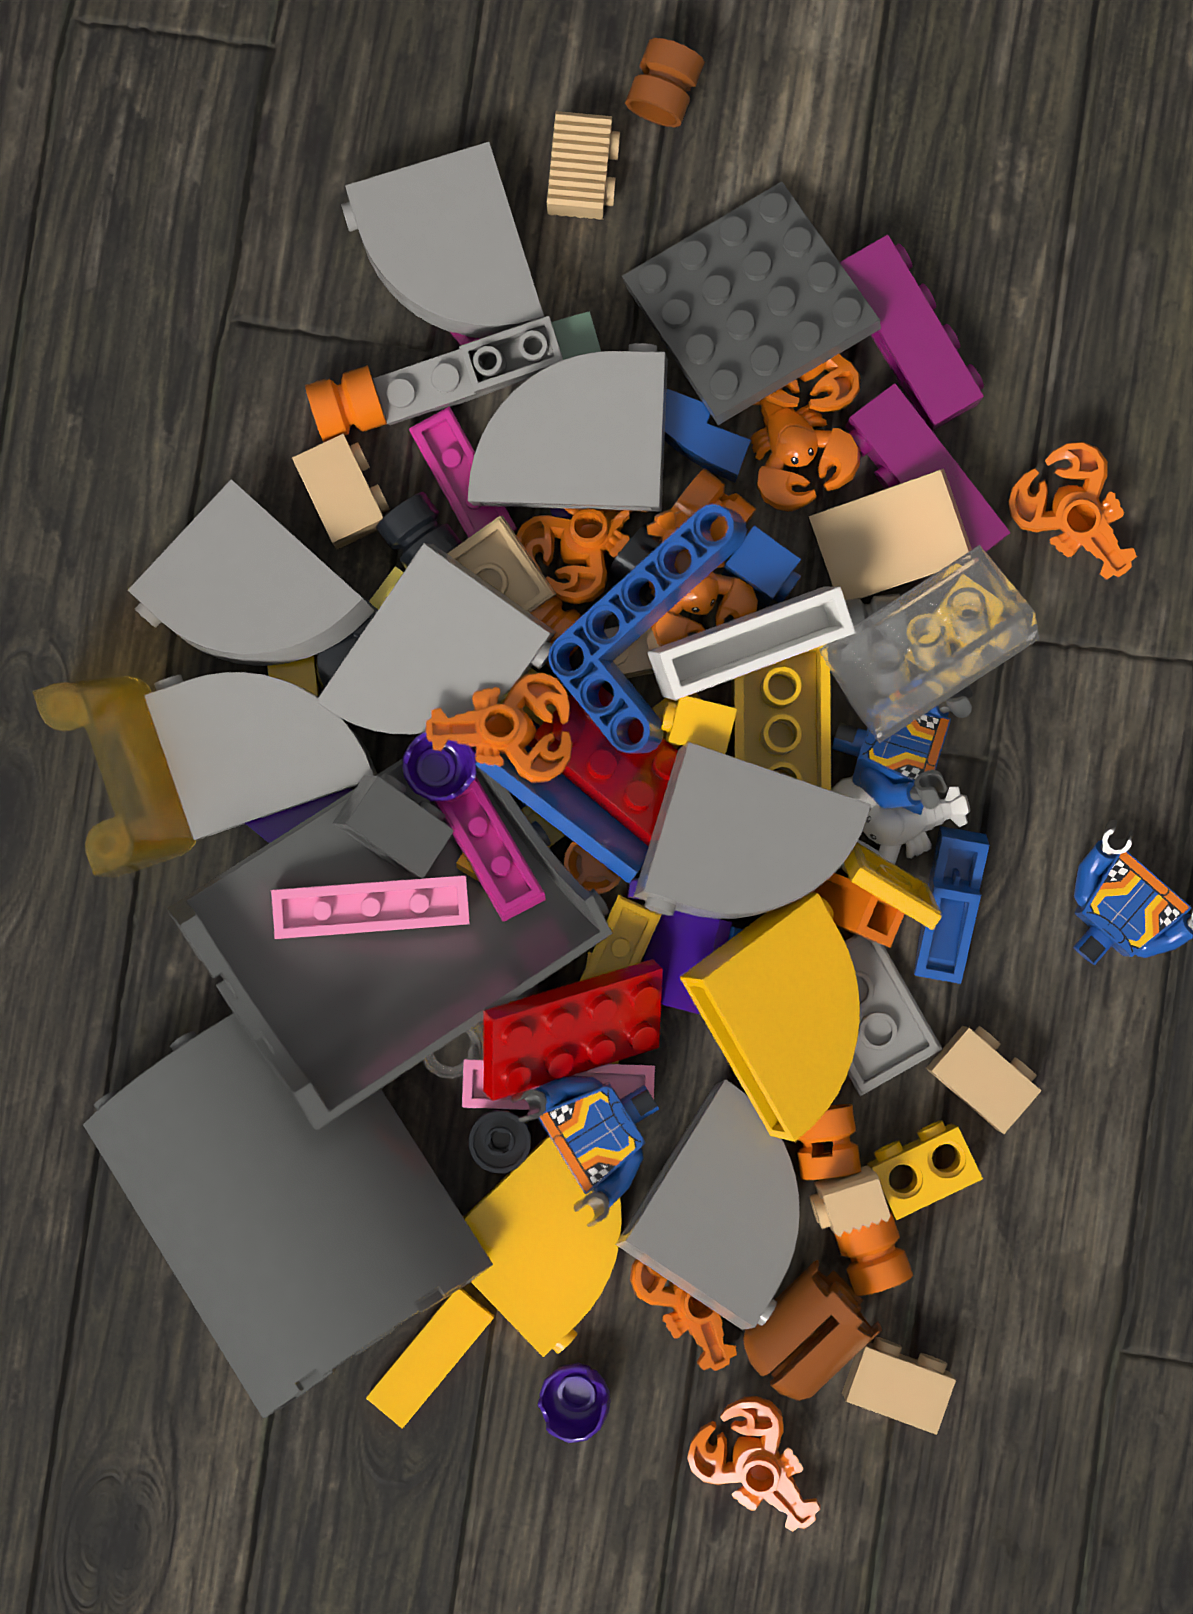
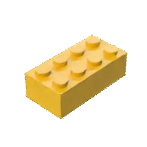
M830 643L731 679V708L737 709L732 727V757L831 791Z

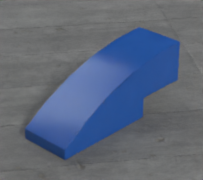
M667 389L665 442L702 468L735 483L751 440L708 424L711 414L702 401Z
M940 826L928 886L941 911L942 917L933 930L921 924L914 970L915 976L958 984L962 983L981 898L980 885L989 850L986 834Z

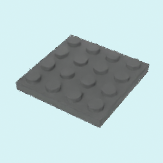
M783 182L771 187L622 276L624 285L718 425L881 329L880 319Z

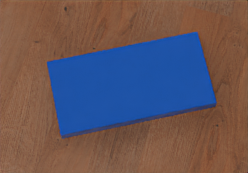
M532 720L537 730L540 727V725L536 723L534 720ZM527 745L525 750L529 753L532 748ZM500 753L504 760V765L500 767L496 764L491 766L486 763L476 762L475 765L624 881L630 883L643 867L648 846L562 773L548 782L532 783L519 776L515 766L504 753Z

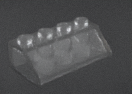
M979 545L855 625L854 634L830 642L819 650L851 706L877 741L881 743L1040 638L1035 611Z

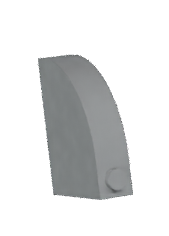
M489 142L345 185L350 202L343 203L341 206L349 232L359 230L368 258L378 277L389 292L416 316L448 332L480 339L544 317Z
M629 344L628 351L594 352L562 360L527 379L500 405L480 438L470 471L468 502L474 506L662 511L668 365L666 353L657 352V346L653 344Z
M232 479L128 589L140 601L135 610L155 628L163 622L187 643L206 654L221 660L253 666L291 663L323 652L353 633L374 612L358 593Z
M424 543L316 700V703L348 722L374 731L392 734L423 733L426 731V721L431 718V710L441 708L448 718L455 717L456 714L475 711L472 696L476 691L498 687L500 688L498 703L505 699L512 686L524 674H528L533 666L538 670L544 666L549 659L548 654L552 646L550 641L556 634V631L437 546Z
M246 672L210 674L184 682L181 675H176L154 683L156 691L144 695L194 840L202 839L243 825L254 819L263 818L357 786L363 776L377 775L368 750L350 723L316 703L319 696L288 681Z
M688 742L677 752L634 897L646 900L645 908L670 916L676 910L700 917L725 919L754 916L774 910L810 893L831 877L843 864L863 831L871 804Z
M726 1079L712 1087L615 1244L742 1330L755 1328L757 1324L762 1326L773 1313L777 1301L772 1298L790 1265L798 1236L800 1216L796 1175L784 1142L781 1138L770 1136L749 1097Z

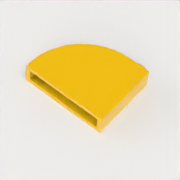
M808 893L800 899L766 912L680 976L681 981L770 1136L790 1141H796L815 1125L838 1095L853 1060L859 1030L860 1001L854 965L848 948L833 921V910L829 903L819 896L818 893Z
M549 1134L528 1153L526 1160L517 1169L510 1171L463 1217L493 1263L490 1268L471 1283L542 1357L551 1349L557 1354L560 1353L577 1336L578 1333L573 1328L593 1307L611 1275L619 1248L615 1244L621 1234L620 1198L609 1207L607 1217L592 1227L587 1226L594 1219L595 1215L590 1205L586 1204L577 1212L574 1211L575 1203L586 1195Z

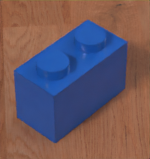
M754 525L745 537L744 542L726 563L722 575L738 577L751 585L758 604L763 608H767L773 600L777 603L784 602L801 577V575L795 572L801 559Z

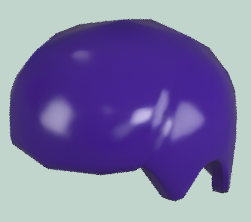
M425 731L412 741L404 753L402 759L404 778L414 793L431 802L454 799L460 796L475 780L477 774V766L475 765L477 762L475 759L476 752L473 747H469L466 744H458L456 741L448 740L442 751L433 750V743L427 740Z
M582 1363L560 1365L543 1382L539 1394L538 1407L546 1421V1430L552 1436L567 1443L587 1441L602 1428L610 1412L611 1398L609 1389L597 1370H593L589 1365Z

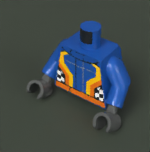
M955 680L944 688L943 697L935 696L918 703L890 708L876 707L867 730L840 722L832 749L858 757L852 782L862 788L881 808L903 807L921 815L923 807L935 809L939 805L940 798L937 792L944 793L947 790L942 774L936 771V766L951 722V718H947L948 714L951 711L958 718L967 717L972 710V705L968 699L973 696V692L966 681Z
M1110 820L1106 824L1103 840L1095 844L1079 864L1074 898L1078 906L1074 913L1090 928L1073 948L1093 965L1097 964L1111 946L1124 957L1137 955L1138 957L1148 958L1175 950L1193 938V912L1192 915L1186 914L1192 907L1128 852L1132 844L1133 830H1130L1128 836L1124 839H1116L1111 836L1116 829L1117 820Z
M564 1076L541 1085L535 1090H527L513 1095L511 1098L512 1103L525 1099L529 1104L528 1114L518 1118L519 1121L525 1122L539 1118L586 1196L575 1203L574 1211L577 1212L586 1204L593 1208L594 1219L587 1224L588 1227H592L605 1219L609 1214V1207L631 1186L644 1159L641 1147L645 1144V1140L635 1124L659 1110L646 1086L643 1085L622 1099H619L610 1082L602 1084L595 1077Z

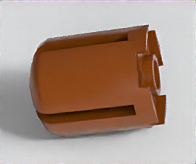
M819 1260L814 1261L775 1299L777 1304L769 1319L762 1326L757 1324L755 1328L746 1329L743 1337L745 1351L755 1370L761 1376L771 1372L773 1379L770 1381V1386L781 1395L798 1401L811 1398L882 1331L879 1321L872 1327L870 1326L867 1319L860 1312L862 1310L860 1304L864 1300L860 1296L855 1295L853 1288L833 1270L828 1276H825L818 1270Z

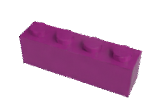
M886 235L839 262L880 319L881 329L871 334L912 406L929 428L934 431L977 406L984 397L981 392L984 388L983 381L976 368L972 364L966 366L957 352L960 348V343L953 329L948 324L942 326L933 310L936 308V303L930 290L923 283L918 286L909 271L913 266L904 247L900 243L894 245L889 235Z
M895 383L849 418L846 428L850 431L849 434H851L860 449V456L864 457L867 454L877 466L878 470L874 473L884 489L941 469L945 470L975 557L970 562L955 566L958 573L1011 533Z

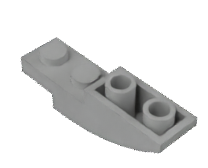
M546 316L461 345L458 350L373 378V382L388 425H393L431 411L438 412L449 406L453 407L530 378L541 370L564 359L550 316Z

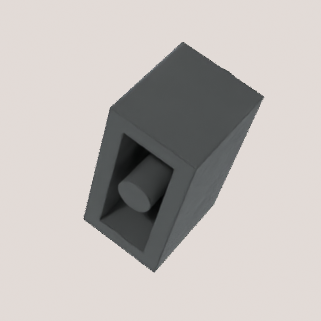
M383 773L381 777L363 776L333 824L408 877L423 879L454 832L452 828L442 822L445 814L426 801L421 800L419 805L404 795L407 787L386 773Z

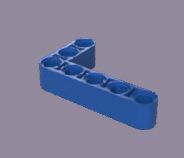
M716 504L706 505L699 509L558 637L550 647L548 658L553 672L611 744L619 751L626 753L651 752L662 742L664 730H661L662 722L613 661L741 546L747 533L746 523L742 516L734 510ZM724 516L728 522L727 533L719 541H714L710 533L711 525L715 519ZM688 549L691 554V565L686 572L679 574L675 569V558L680 551ZM651 581L655 587V597L651 604L644 607L640 602L639 592L645 583ZM614 613L619 619L620 626L617 634L609 639L604 632V624L608 616ZM579 645L584 652V660L580 668L574 670L570 665L569 656L573 648ZM609 682L614 689L613 701L604 707L599 700L598 694L601 686ZM638 718L644 726V735L639 743L634 744L629 738L628 729L631 722Z

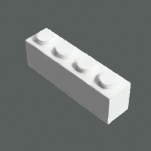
M822 587L647 651L662 697L676 700L855 633L841 588Z

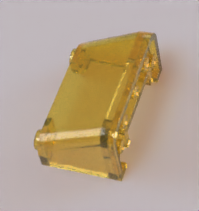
M120 676L55 683L32 691L42 719L51 728L60 731H71L81 727L86 729L115 814V818L95 825L87 834L85 842L86 854L93 875L117 878L189 852L197 840L193 839L144 695L152 693L149 686L139 678Z

